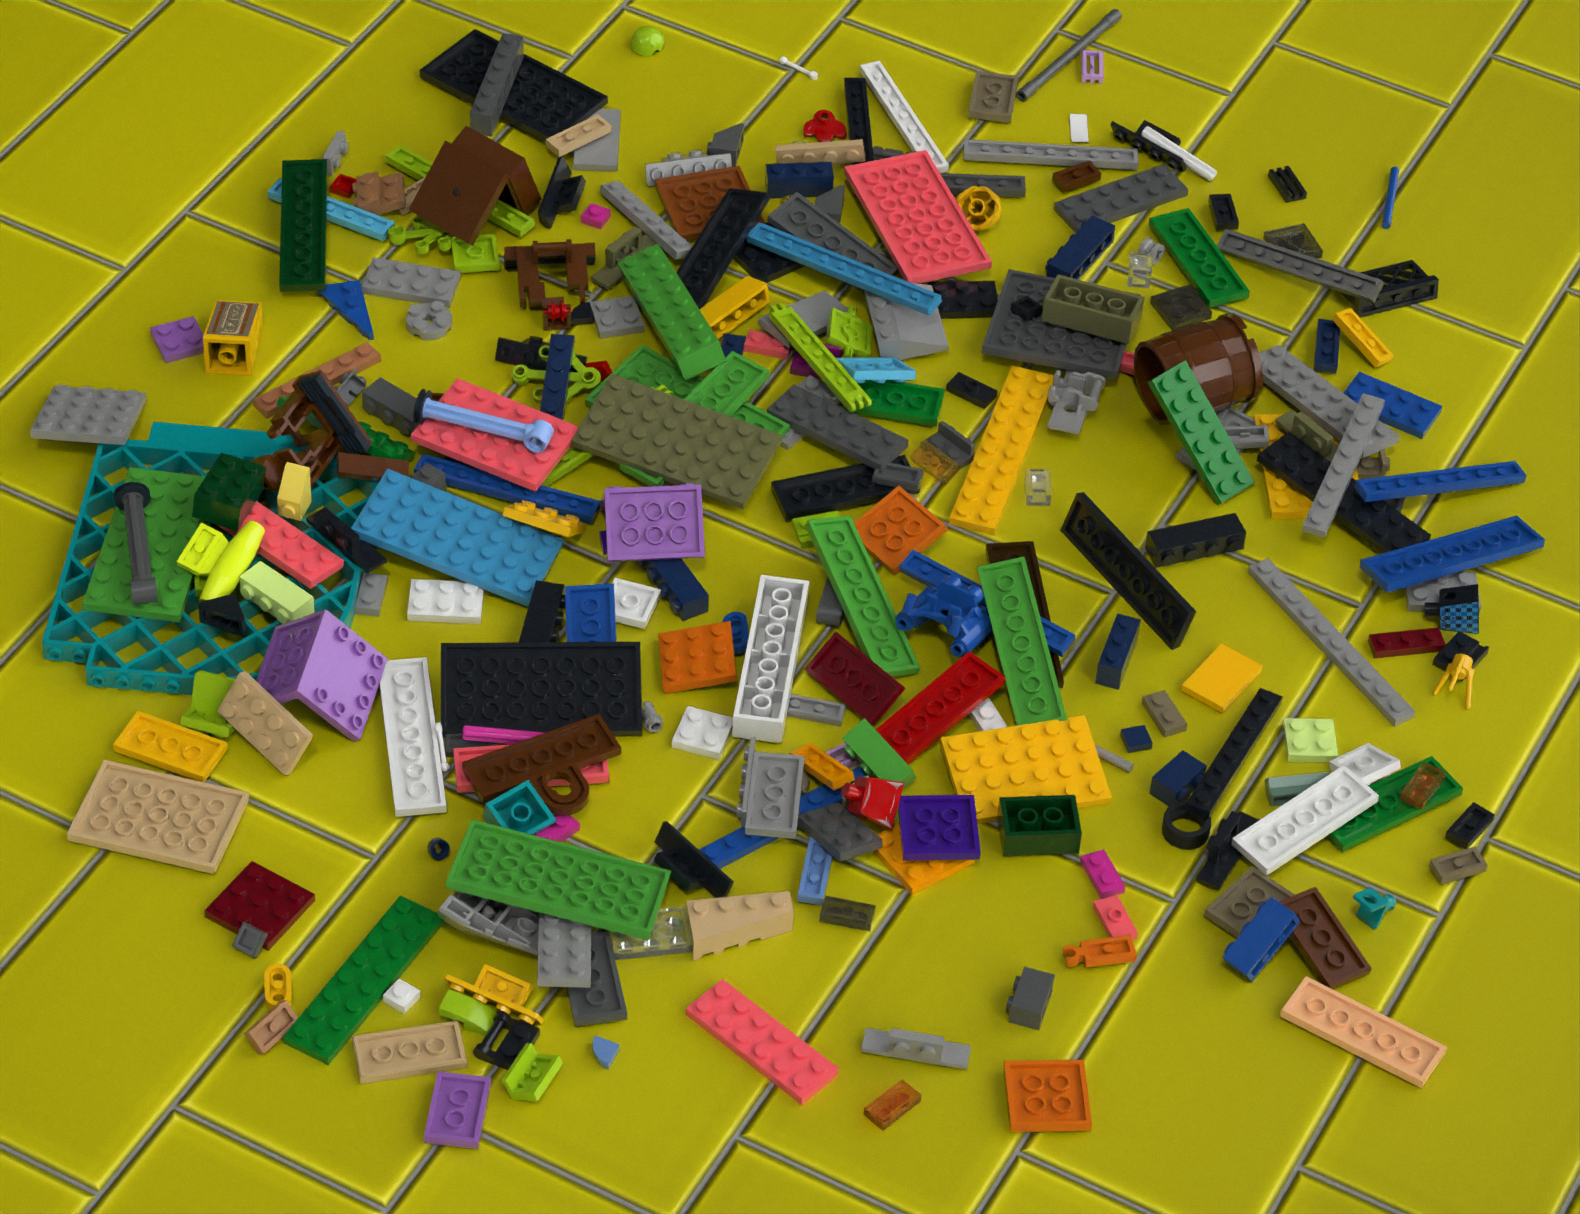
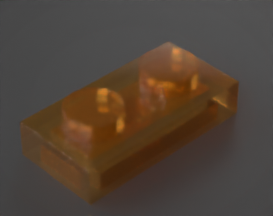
M1423 762L1401 792L1400 800L1423 810L1445 780L1446 772Z
M902 1079L865 1107L864 1115L883 1131L920 1103L921 1094Z

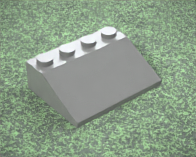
M912 283L933 292L932 285ZM864 290L880 357H896L899 360L949 350L938 307L928 316Z

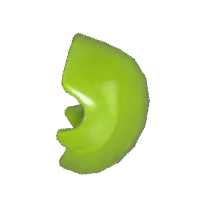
M643 26L634 32L631 48L640 55L652 56L656 50L661 52L665 37L657 28Z

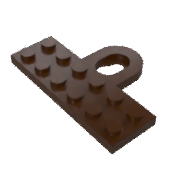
M597 714L462 762V770L483 804L529 780L552 814L566 816L578 813L585 808L589 801V785L579 769L621 755V746L601 715ZM555 778L565 779L570 783L571 792L568 795H560L556 790L547 786L548 781Z

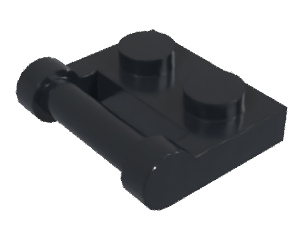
M498 1011L493 1018V1025L483 1041L476 1045L473 1054L482 1061L508 1070L526 1043H532L534 1046L540 1036V1028L511 1018L504 1011ZM503 1028L509 1030L497 1051L490 1050Z

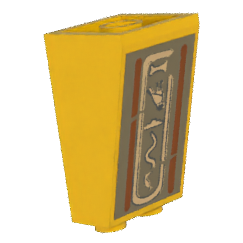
M215 301L203 335L206 373L252 376L263 322L261 302Z

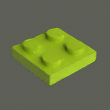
M495 234L479 235L473 246L459 238L451 242L455 271L468 273L500 270Z

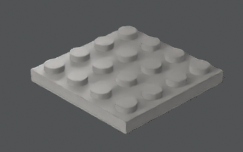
M68 385L54 386L30 429L31 438L125 445L146 403V393L136 390L115 391L112 388L103 390L92 389L87 386L81 388L69 387Z

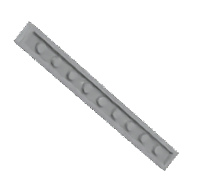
M1269 558L1249 566L1248 574L1394 727L1414 718L1415 710Z

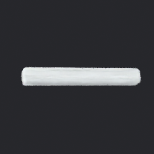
M1149 126L1144 128L1141 133L1142 137L1183 158L1188 168L1208 181H1212L1215 178L1217 171Z

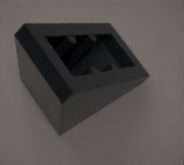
M235 594L199 603V620L201 623L244 638L246 635L245 617Z

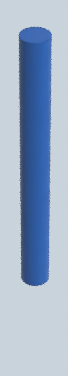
M1392 167L1390 170L1382 227L1384 229H1388L1391 226L1399 175L1398 167Z

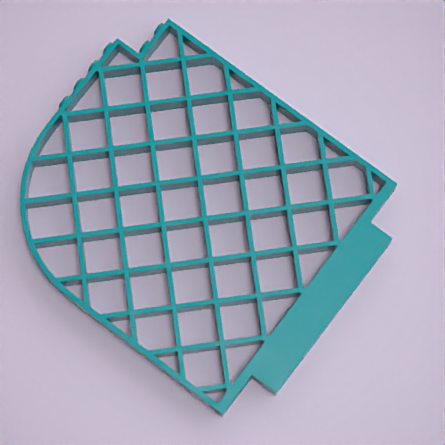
M153 422L148 441L127 439L125 445L99 443L43 636L42 649L44 659L87 663L85 667L87 686L192 695L195 673L199 670L214 674L223 672L226 677L236 679L240 672H244L237 665L238 663L258 652L265 657L276 626L282 625V623L277 620L261 630H257L248 620L264 611L251 600L245 599L239 605L245 617L246 635L244 639L222 650L212 639L226 631L204 623L197 625L188 616V614L199 609L200 596H195V578L192 584L194 589L189 593L181 621L174 622L184 633L163 644L152 633L173 623L172 621L148 618L136 619L133 616L85 610L76 614L67 604L86 594L94 568L87 570L80 560L101 550L110 525L109 523L100 528L92 518L111 508L115 510L114 491L125 482L123 480L111 486L103 477L122 467H125L128 471L130 467L173 473L183 472L184 474L206 477L208 473H205L203 470H210L220 453L251 461L263 455L271 454L272 456L275 451L291 448L297 454L299 451L306 450L308 446L296 447L293 443L294 439L290 434L285 436L280 434L278 437L270 439L265 431ZM337 452L319 478L311 484L312 502L305 515L324 506L352 528L379 482L337 477ZM143 464L152 465V466H150L149 468H147V467L144 466ZM280 486L273 492L263 490L257 499L259 503L265 500L274 509L272 512L278 515L277 497ZM356 488L367 497L350 507H347L339 499L340 496ZM279 516L344 560L343 568L339 572L349 582L331 592H328L320 583L310 589L291 575L286 578L314 597V613L326 609L351 628L364 570L357 564L355 565L353 560L306 522L304 516L301 521ZM231 534L225 536L228 542L234 537ZM259 554L253 559L246 571L260 561L272 569L278 566ZM112 617L123 626L101 639L91 630V628ZM77 636L82 642H72L68 640ZM138 642L147 652L125 664L115 654ZM197 647L209 657L188 669L176 659ZM102 661L107 667L98 666V662ZM163 667L167 672H157L154 670ZM259 672L250 673L249 675L257 680Z

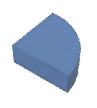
M595 1036L593 1039L594 1056L602 1067L609 1069L619 1052V1044Z

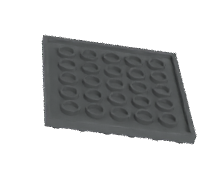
M1009 269L982 346V353L993 357L998 356L1014 361H1024L1082 374L1091 372L1101 375L1106 379L1117 380L1127 343H1120L1082 331H1074L1067 327L1052 325L1041 321L1042 313L1025 321L1010 310L1011 303L1029 296L1043 306L1044 298L1055 278Z

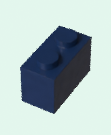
M1182 750L1152 777L1149 794L1167 806H1171L1176 802L1187 801L1206 773L1207 765Z

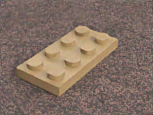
M246 671L238 674L217 710L284 775L292 773L314 736Z

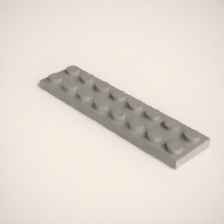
M1280 345L1260 352L1263 382L1341 441L1358 404ZM1378 420L1361 457L1365 458L1399 442V435Z

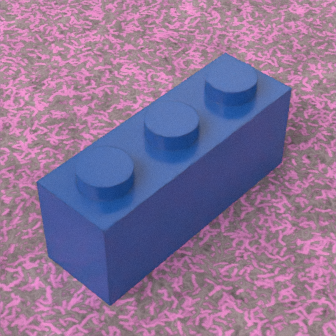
M1271 896L1268 901H1264L1259 906L1254 919L1251 922L1248 921L1242 927L1241 935L1237 940L1231 942L1226 947L1223 959L1228 966L1252 983L1300 923L1297 915Z

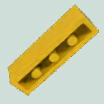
M746 276L699 309L718 339L724 333H728L770 303L767 283Z

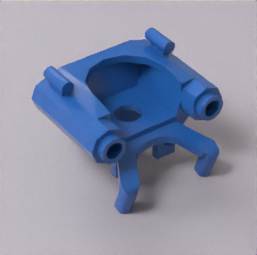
M950 575L944 580L942 579L937 588L928 586L918 596L908 593L902 611L895 617L896 626L903 631H910L912 628L916 629L931 619L943 624L947 628V633L956 637L950 647L951 653L956 657H963L974 648L977 649L987 640V636L992 632L988 613L982 612L978 607V604L984 598L982 590L975 585H971L965 590L962 589L961 580L954 575Z

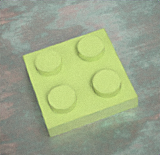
M1284 718L1283 731L1287 762H1329L1338 757L1333 719Z

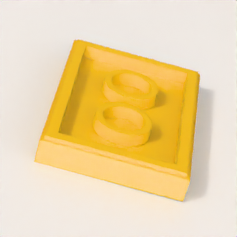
M1221 643L1182 684L1181 691L1223 713L1261 673L1263 665Z

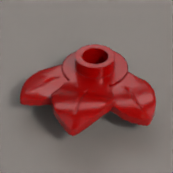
M828 110L817 111L814 114V118L805 123L803 129L804 136L815 135L819 142H831L834 136L839 139H846L847 135L845 125L836 120L834 114Z

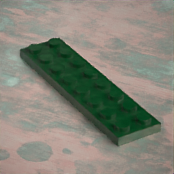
M327 159L283 160L280 292L326 290Z

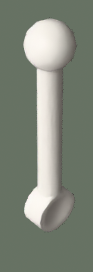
M784 56L779 59L780 64H786L809 75L811 80H816L818 77L817 72H810L788 61Z
M441 722L435 723L442 762L441 769L443 772L449 770L450 765L446 762Z

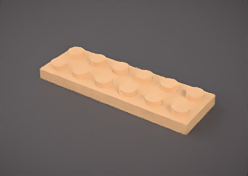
M1307 976L1285 1004L1280 1014V1017L1420 1088L1424 1086L1447 1049L1446 1046Z

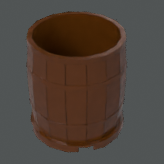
M1234 313L1218 316L1216 320L1185 326L1138 344L1134 354V371L1137 386L1145 407L1152 418L1159 424L1168 425L1171 423L1147 382L1185 360L1215 412L1228 409L1238 403H1250L1258 399L1259 396L1256 395V392L1262 389L1263 386L1262 363L1254 338L1248 340L1243 330L1247 326L1240 317Z

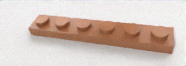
M366 342L304 374L322 370L331 384L335 385L340 382L346 372L351 374L358 367L355 373L357 374L381 362V354ZM298 377L254 398L253 406L266 419L274 416L280 409L276 405L278 398L289 396V394L294 392L295 389L292 384Z

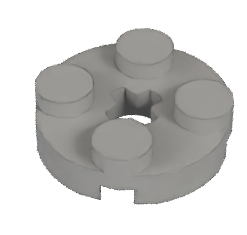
M441 301L419 305L414 304L409 307V312L406 316V327L411 335L414 336V333L420 335L423 340L440 339L446 335L447 330H451L452 315Z

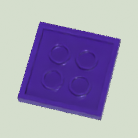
M974 795L901 796L898 805L903 861L980 860L981 851Z

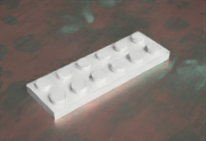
M1343 765L1233 837L1231 845L1267 876L1377 803L1379 795Z

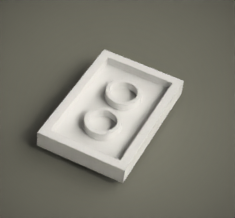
M411 579L407 621L481 624L484 589L465 581Z

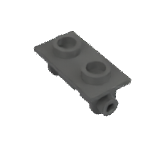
M358 367L351 374L349 372L345 373L339 382L341 384L339 388L334 386L347 407L366 387V379L355 374Z

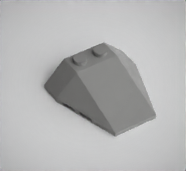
M456 892L453 896L450 894L438 910V917L462 932L534 955L538 954L539 912Z

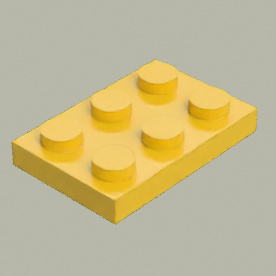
M522 500V503L515 502L513 505L506 506L503 512L504 517L566 537L584 533L586 523L580 522V518L577 516L566 514L564 517L558 515V511L555 509L544 507L543 510L537 508L535 503Z

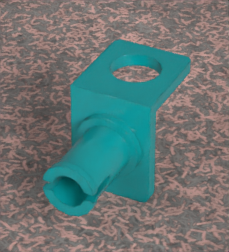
M1371 887L1353 895V899L1361 904L1356 914L1357 917L1372 929H1377L1385 912L1394 909L1395 907L1393 906H1396V900L1391 894L1381 896Z

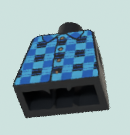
M1478 584L1439 590V602H1425V617H1439L1441 630L1479 634Z

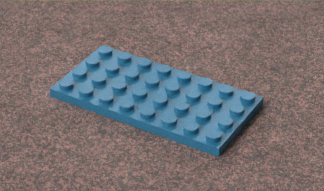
M388 468L351 528L359 535L360 540L529 607L536 580L544 581L564 543V539L520 521L504 517L500 513Z

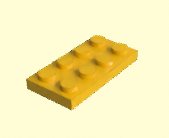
M140 711L136 712L113 744L114 752L200 782L206 781L228 749L227 742Z

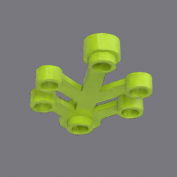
M415 217L411 220L413 231H406L405 227L399 225L393 226L388 230L389 240L393 245H402L406 239L426 236L415 243L416 252L419 254L427 253L429 245L436 239H438L439 250H449L452 247L451 242L457 238L450 233L445 237H441L448 232L422 217Z
M544 345L539 349V356L541 360L547 362L548 355L544 356L542 353L549 351V346ZM573 350L571 365L578 373L570 372L569 382L576 383L568 389L566 404L581 390H593L601 382L599 371L593 367L586 368L576 357L575 350ZM517 365L512 369L511 376L517 385H525L530 379L545 380L546 370L528 369L525 365ZM518 371H524L522 375L516 374ZM586 376H593V378L590 380L585 379ZM538 387L533 391V397L537 403H541L542 397L538 398L536 396L538 393H543V388Z

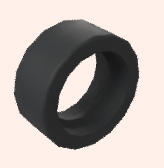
M1187 801L1176 802L1169 806L1164 813L1162 834L1167 842L1179 849L1191 850L1199 848L1209 838L1211 816L1209 819L1186 811ZM1178 819H1190L1198 823L1201 829L1194 832H1185L1177 829L1172 822Z

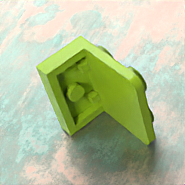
M202 670L196 672L191 708L182 715L181 726L189 727V729L197 732H209L219 738L229 737L236 729L217 710L235 679Z

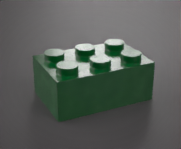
M220 453L194 494L192 517L238 531L264 489L266 467L232 455Z
M1075 795L999 797L997 821L1003 856L1079 853L1082 831Z

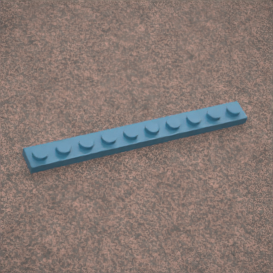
M761 222L746 237L748 243L928 316L942 302L941 295Z

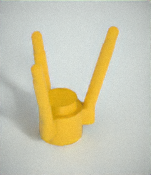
M1456 654L1452 663L1448 664L1444 675L1433 691V695L1438 694L1450 674L1452 678L1448 691H1452L1457 679L1461 680L1467 677L1465 708L1469 710L1472 678L1475 672L1471 668L1473 663L1471 657L1465 654Z

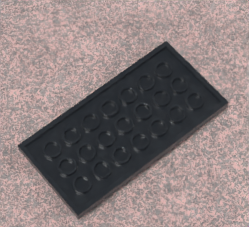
M474 29L420 69V77L474 104L499 41ZM524 54L499 118L546 142L547 138L587 120L608 104V96Z
M640 642L441 643V725L443 737L446 734H462L465 725L549 732L597 714L601 715L614 736L642 735Z

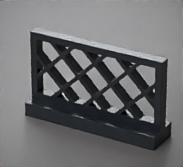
M1413 260L1360 272L1389 283L1388 285H1383L1375 303L1340 292L1354 306V312L1360 318L1436 299L1438 296L1439 279L1435 275L1428 276ZM1406 269H1411L1413 272L1404 271V270H1406ZM1398 276H1399V277H1404V278H1409V279H1408V280L1400 279V278H1398Z

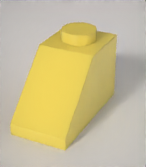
M287 462L277 497L278 515L301 521L312 502L310 468Z

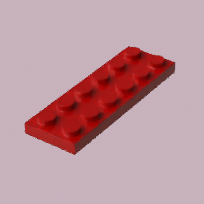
M969 651L875 730L909 765L1006 683L1005 676Z

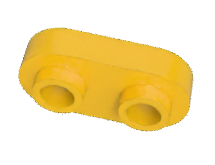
M284 964L270 965L264 972L265 1004L269 1010L282 1000H286L291 1006L292 983L290 969Z

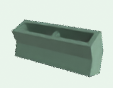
M1329 772L1266 778L1265 788L1269 805L1280 806L1287 803L1328 776Z

